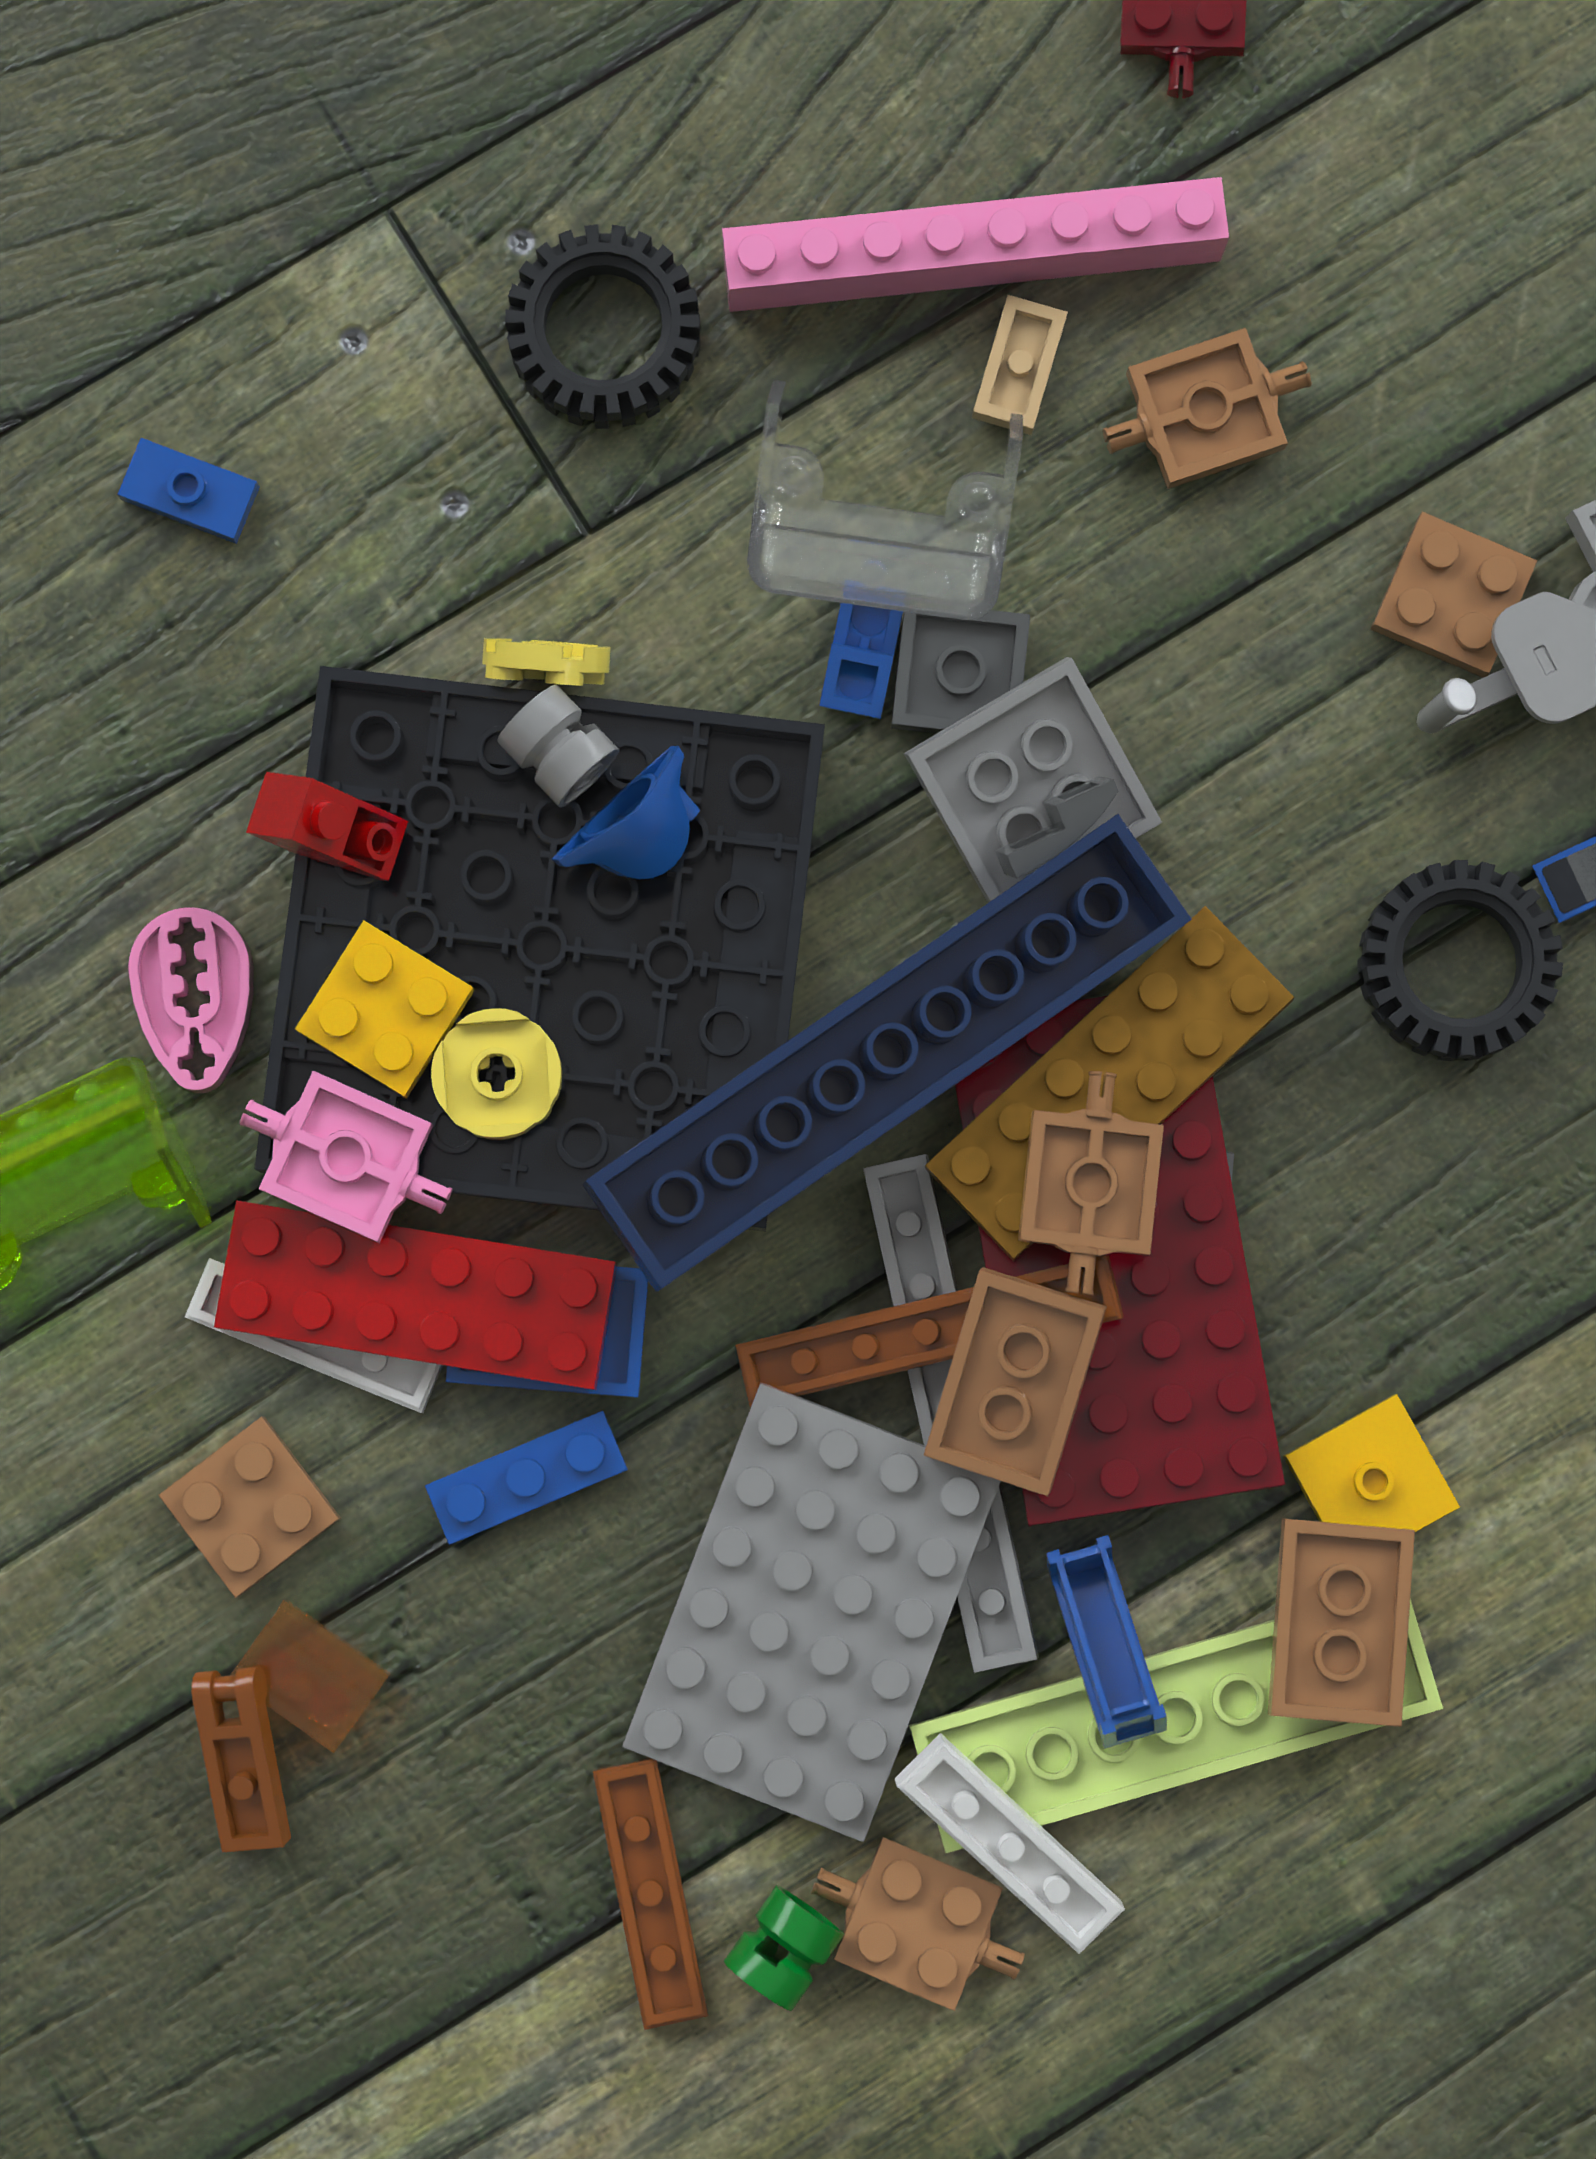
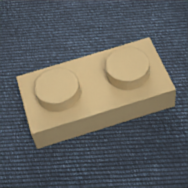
M1007 296L973 410V419L1032 435L1066 321L1067 311L1015 296Z

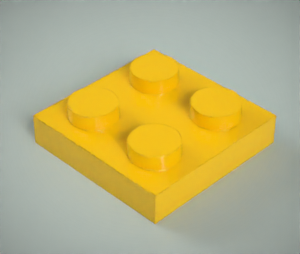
M363 920L295 1030L407 1099L433 1058L440 1042L445 1039L475 990L469 984Z

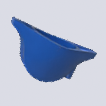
M670 746L594 815L563 846L552 860L558 866L563 867L594 863L615 875L636 879L654 878L671 869L682 857L687 846L690 832L689 822L700 812V809L680 786L681 768L684 754L680 747Z

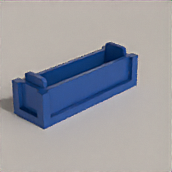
M1109 1536L1096 1538V1545L1063 1555H1060L1059 1549L1047 1552L1049 1575L1104 1749L1167 1731L1166 1712L1163 1704L1159 1705L1112 1559V1545Z

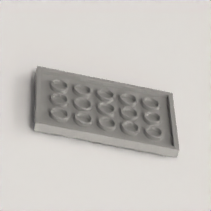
M760 1383L622 1747L864 1842L1001 1481L923 1456L926 1446L765 1383Z

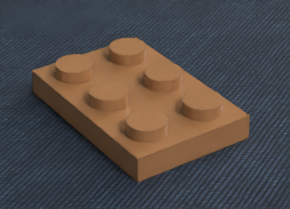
M982 1267L976 1279L923 1456L1048 1496L1052 1490L1107 1306Z
M1282 1519L1268 1703L1269 1715L1402 1726L1415 1530Z

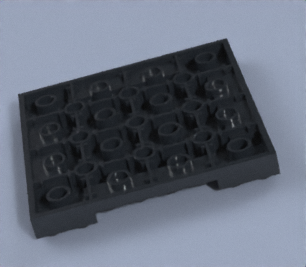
M320 666L306 777L313 778L408 821L389 881L372 878L295 854L263 1106L286 1115L287 1111L300 1100L312 1072L315 1071L432 1123L433 1128L419 1156L418 1175L447 1188H452L451 1194L600 1211L582 1186L588 1178L788 1041L825 724L566 694L582 711L580 723L583 726L595 724L619 749V753L609 768L585 792L566 806L559 807L535 782L537 769L534 766L522 769L497 742L500 733L510 720L542 691ZM670 746L680 747L684 754L680 786L700 809V812L689 822L690 832L687 846L682 857L671 869L654 878L636 879L615 875L594 863L563 867L558 866L552 860L563 846L637 775ZM363 920L474 988L475 991L450 1030L456 1027V1024L467 1015L485 1009L516 1011L543 1029L555 1044L562 1066L561 1090L551 1113L545 1121L536 1125L527 1133L514 1138L493 1140L477 1137L457 1126L438 1103L431 1079L433 1058L406 1099L295 1030ZM502 1057L490 1058V1067L486 1070H479L480 1082H489L492 1092L504 1091L506 1081L515 1079V1068L505 1067ZM261 1117V1121L268 1122L267 1119ZM259 1132L254 1169L266 1174L272 1161L274 1139ZM768 1215L747 1230L766 1232Z

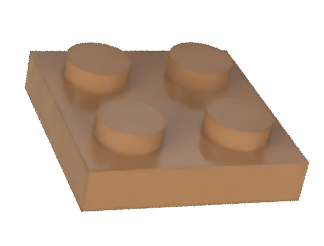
M1421 512L1370 630L1484 678L1490 674L1497 657L1491 638L1494 621L1506 608L1521 601L1537 560L1425 512Z
M262 1416L159 1494V1497L235 1598L240 1597L341 1519L268 1420Z

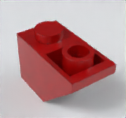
M266 772L246 833L295 854L372 878L389 881L408 821L313 778Z

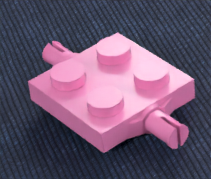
M315 1071L312 1072L300 1100L287 1111L286 1115L258 1104L252 1099L248 1102L245 1109L267 1119L268 1122L265 1123L245 1113L242 1114L241 1126H246L274 1139L272 1161L259 1187L261 1191L380 1243L394 1211L405 1202L406 1198L442 1214L447 1204L424 1194V1191L431 1192L446 1200H449L452 1188H447L418 1175L419 1156L433 1128L432 1123Z

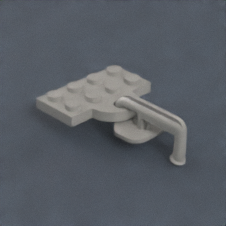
M1596 500L1573 510L1565 517L1593 573L1574 588L1569 599L1553 593L1541 592L1506 608L1494 621L1491 632L1494 649L1504 668L1471 684L1461 678H1453L1446 682L1442 692L1419 711L1416 722L1421 731L1427 733L1441 731L1517 694L1531 716L1549 724L1565 722L1596 707Z

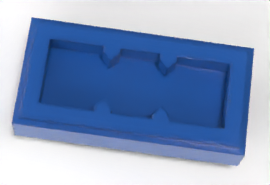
M140 438L117 495L122 501L237 544L260 486L257 481Z

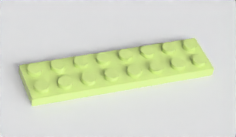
M1411 1599L1402 1721L1443 1709ZM1274 1620L1144 1657L1159 1705L1163 1704L1166 1712L1167 1731L1104 1749L1081 1676L909 1725L917 1755L941 1733L1042 1826L1386 1725L1269 1715L1268 1703ZM937 1824L945 1853L963 1849L958 1842Z

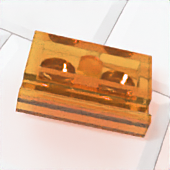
M287 1599L283 1600L274 1616L265 1625L231 1673V1675H235L239 1668L260 1666L265 1673L267 1681L266 1705L333 1753L339 1749L377 1692L391 1675Z

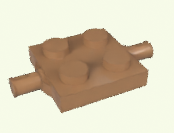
M1246 328L1130 366L1127 369L1126 376L1137 403L1136 419L1109 428H1103L1105 443L1108 442L1107 449L1110 454H1113L1116 451L1145 442L1146 446L1156 456L1167 489L1285 450L1288 442L1277 414L1278 397L1311 387L1310 373H1306L1307 365L1302 361L1299 364L1269 373L1264 364L1256 357Z
M1089 1071L1086 1109L1067 1114L1039 1110L1032 1111L1018 1241L1053 1245L1066 1253H1070L1065 1292L1075 1294L1079 1292L1082 1268L1080 1294L1093 1295L1094 1293L1093 1283L1096 1256L1099 1257L1114 1252L1143 1256L1150 1255L1164 1125L1134 1122L1117 1113H1113V1095L1117 1074L1106 1072L1103 1075L1102 1094L1100 1097L1101 1071Z
M884 1837L880 1840L870 1868L856 1883L826 1871L822 1867L820 1868L816 1878L838 1887L839 1891L837 1892L814 1882L811 1894H816L846 1907L845 1935L838 1944L833 1960L953 2011L956 2009L967 1979L979 1967V1964L1009 1976L1013 1980L1016 1979L1020 1969L997 1960V1956L1022 1965L1025 1953L1017 1952L989 1940L991 1918L1003 1890L1002 1887Z

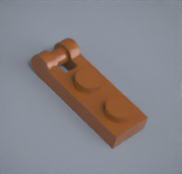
M260 1666L239 1668L235 1675L221 1676L217 1670L195 1673L191 1687L192 1700L222 1853L284 1847L291 1839V1833L266 1707L267 1681L263 1669ZM237 1701L239 1717L225 1719L223 1702Z

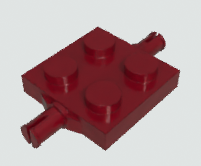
M1122 0L1121 54L1153 55L1169 61L1167 94L1170 97L1178 98L1179 75L1182 74V98L1191 97L1194 94V61L1197 62L1211 56H1244L1247 0Z

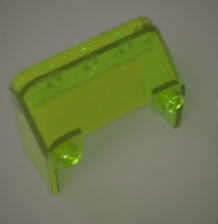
M125 1057L114 1060L0 1114V1289L6 1287L14 1280L22 1264L23 1255L20 1245L133 1191L139 1202L149 1208H171L185 1200L200 1228L212 1223L196 1169L159 1090L141 1059Z

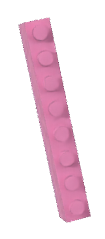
M1222 177L722 228L723 257L730 312L1220 262L1229 239Z

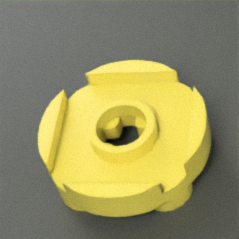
M484 638L482 664L486 665L485 678L545 679V683L603 685L605 673H609L611 647L542 640L512 642V639Z
M485 1009L469 1014L456 1024L457 1026L448 1032L444 1041L440 1042L434 1053L431 1067L434 1094L438 1103L452 1121L460 1128L467 1130L477 1137L493 1140L520 1136L545 1121L551 1113L561 1090L562 1066L555 1044L543 1029L524 1015L508 1009ZM496 1056L502 1057L505 1067L515 1068V1079L506 1081L504 1091L492 1092L489 1082H480L479 1070L488 1069L491 1063L490 1058Z

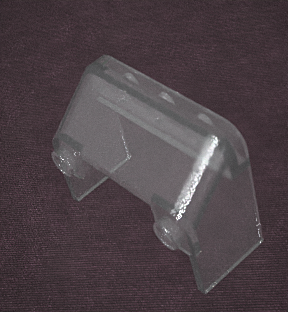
M773 380L766 404L747 556L748 572L756 585L767 592L961 620H973L986 615L994 607L999 596L1023 439V415L1014 413L1010 415L1002 474L971 472L961 476L955 481L948 493L945 516L821 499L824 471L819 459L806 448L778 443L786 382Z

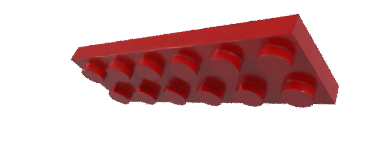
M236 1200L214 1328L596 1390L618 1263L392 1225L387 1226L380 1243L311 1212Z

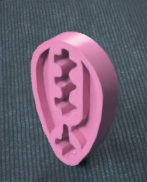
M179 908L156 917L140 932L133 944L129 957V979L133 1003L142 1031L157 1059L177 1084L194 1093H207L215 1090L223 1083L240 1052L249 1025L253 1000V961L246 941L226 919L214 912L201 908ZM192 922L193 927L198 932L205 933V941L195 943L194 955L200 963L208 964L207 972L197 974L196 984L201 993L210 995V1003L200 1005L199 1016L191 1017L189 1011L184 1007L177 1006L178 998L187 996L189 989L186 979L180 975H175V967L185 965V950L179 944L172 943L173 936L183 933V923ZM196 1031H199V1043L203 1053L208 1057H215V1066L205 1068L204 1079L198 1081L191 1071L182 1069L183 1060H189L193 1057V1048L195 1047L194 1033Z

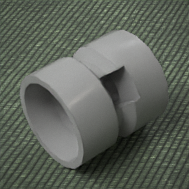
M552 685L534 697L510 720L500 733L497 742L522 769L534 766L537 769L535 775L537 785L559 807H563L574 801L598 780L616 759L619 749L595 724L583 726L580 723L581 709L558 685Z

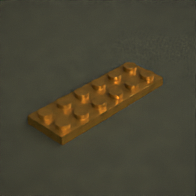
M1206 906L925 1165V1169L1013 1262L1033 1244L1018 1241L1033 1110L1067 1114L1086 1109L1089 1071L1102 1072L1100 1097L1102 1094L1103 1075L1106 1072L1117 1074L1112 1112L1130 1121L1161 1125L1292 1003L1294 996Z

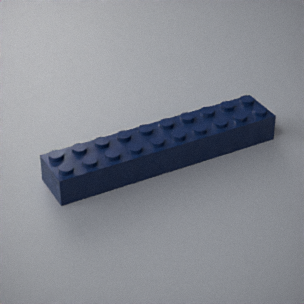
M1117 814L595 1173L582 1186L657 1292L1192 919L1120 815Z

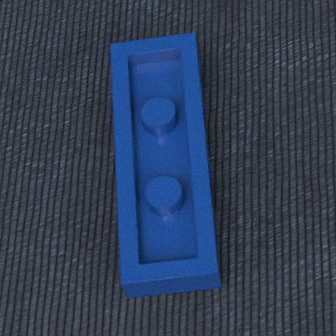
M601 1411L425 1485V1488L447 1542L451 1545L625 1472L628 1468L605 1412Z

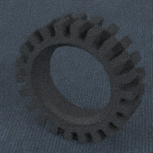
M598 224L586 225V235L574 238L571 229L558 234L560 244L551 248L545 242L536 249L537 260L533 264L526 260L519 270L520 281L518 285L512 283L508 295L510 307L509 310H506L505 314L507 340L513 364L519 378H523L526 390L534 399L539 397L544 401L546 410L555 416L561 411L568 415L570 423L582 426L585 419L594 421L595 429H609V421L621 420L622 426L626 427L636 424L635 416L645 412L648 418L659 413L660 403L665 399L672 403L680 394V384L682 381H689L694 371V359L698 357L700 349L701 328L698 299L695 288L690 286L689 274L682 264L678 267L676 266L673 253L664 245L659 250L653 247L651 236L639 231L635 239L627 236L626 227L612 225L611 233H599ZM593 275H614L627 278L636 283L653 298L661 315V337L654 353L637 370L617 379L595 380L579 376L567 369L554 356L546 340L547 317L554 301L567 287L578 280Z
M1453 860L1449 865L1443 866L1439 862L1427 866L1421 872L1413 873L1402 880L1384 897L1368 919L1370 922L1367 929L1362 933L1359 946L1363 948L1362 956L1357 960L1358 974L1363 973L1365 983L1360 988L1364 1000L1370 998L1375 1008L1371 1014L1377 1023L1380 1024L1384 1021L1392 1030L1388 1035L1398 1043L1404 1040L1413 1046L1411 1051L1422 1056L1428 1053L1438 1056L1437 1060L1450 1062L1458 1058H1465V1061L1480 1059L1489 1054L1493 1055L1526 1036V1033L1537 1026L1546 1015L1544 1011L1547 1006L1554 1002L1558 992L1557 989H1554L1555 982L1562 977L1563 963L1557 962V952L1563 949L1561 936H1553L1550 927L1556 921L1550 909L1543 912L1536 903L1541 896L1532 887L1527 891L1517 884L1520 877L1510 871L1504 875L1494 871L1496 865L1481 862L1477 866L1468 865V860ZM1449 904L1468 905L1485 911L1496 919L1508 933L1515 949L1516 957L1514 983L1505 1000L1490 1013L1470 1019L1451 1018L1434 1012L1423 1004L1410 989L1404 974L1402 959L1405 939L1413 923L1421 915L1433 908Z

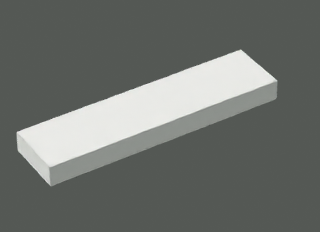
M209 1258L185 1318L419 1413H424L443 1365L214 1328L225 1264Z
M941 1733L894 1778L897 1787L1078 1954L1125 1910L1122 1901Z

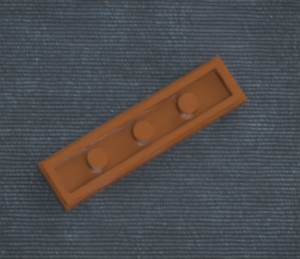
M647 1758L593 1770V1776L644 2030L707 2017L708 2009L658 1761Z

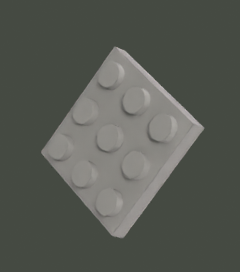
M1065 657L904 753L988 903L1035 871L1033 870L1017 879L1004 874L995 850L1051 826V821L1043 804L1045 800L1101 776L1114 779L1119 792L1100 818L1077 841L1117 814L1120 815L1135 838L1162 823L1075 662L1070 657Z

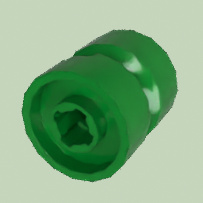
M776 1885L755 1915L760 1926L758 1930L745 1931L723 1962L734 1974L760 1994L782 2008L793 2011L813 1982L809 1971L812 1965H824L845 1934L833 1922L805 1901ZM779 1944L790 1951L782 1961L774 1956L778 1951Z

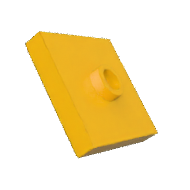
M1397 1394L1390 1396L1283 1455L1319 1522L1410 1529L1417 1532L1460 1508Z

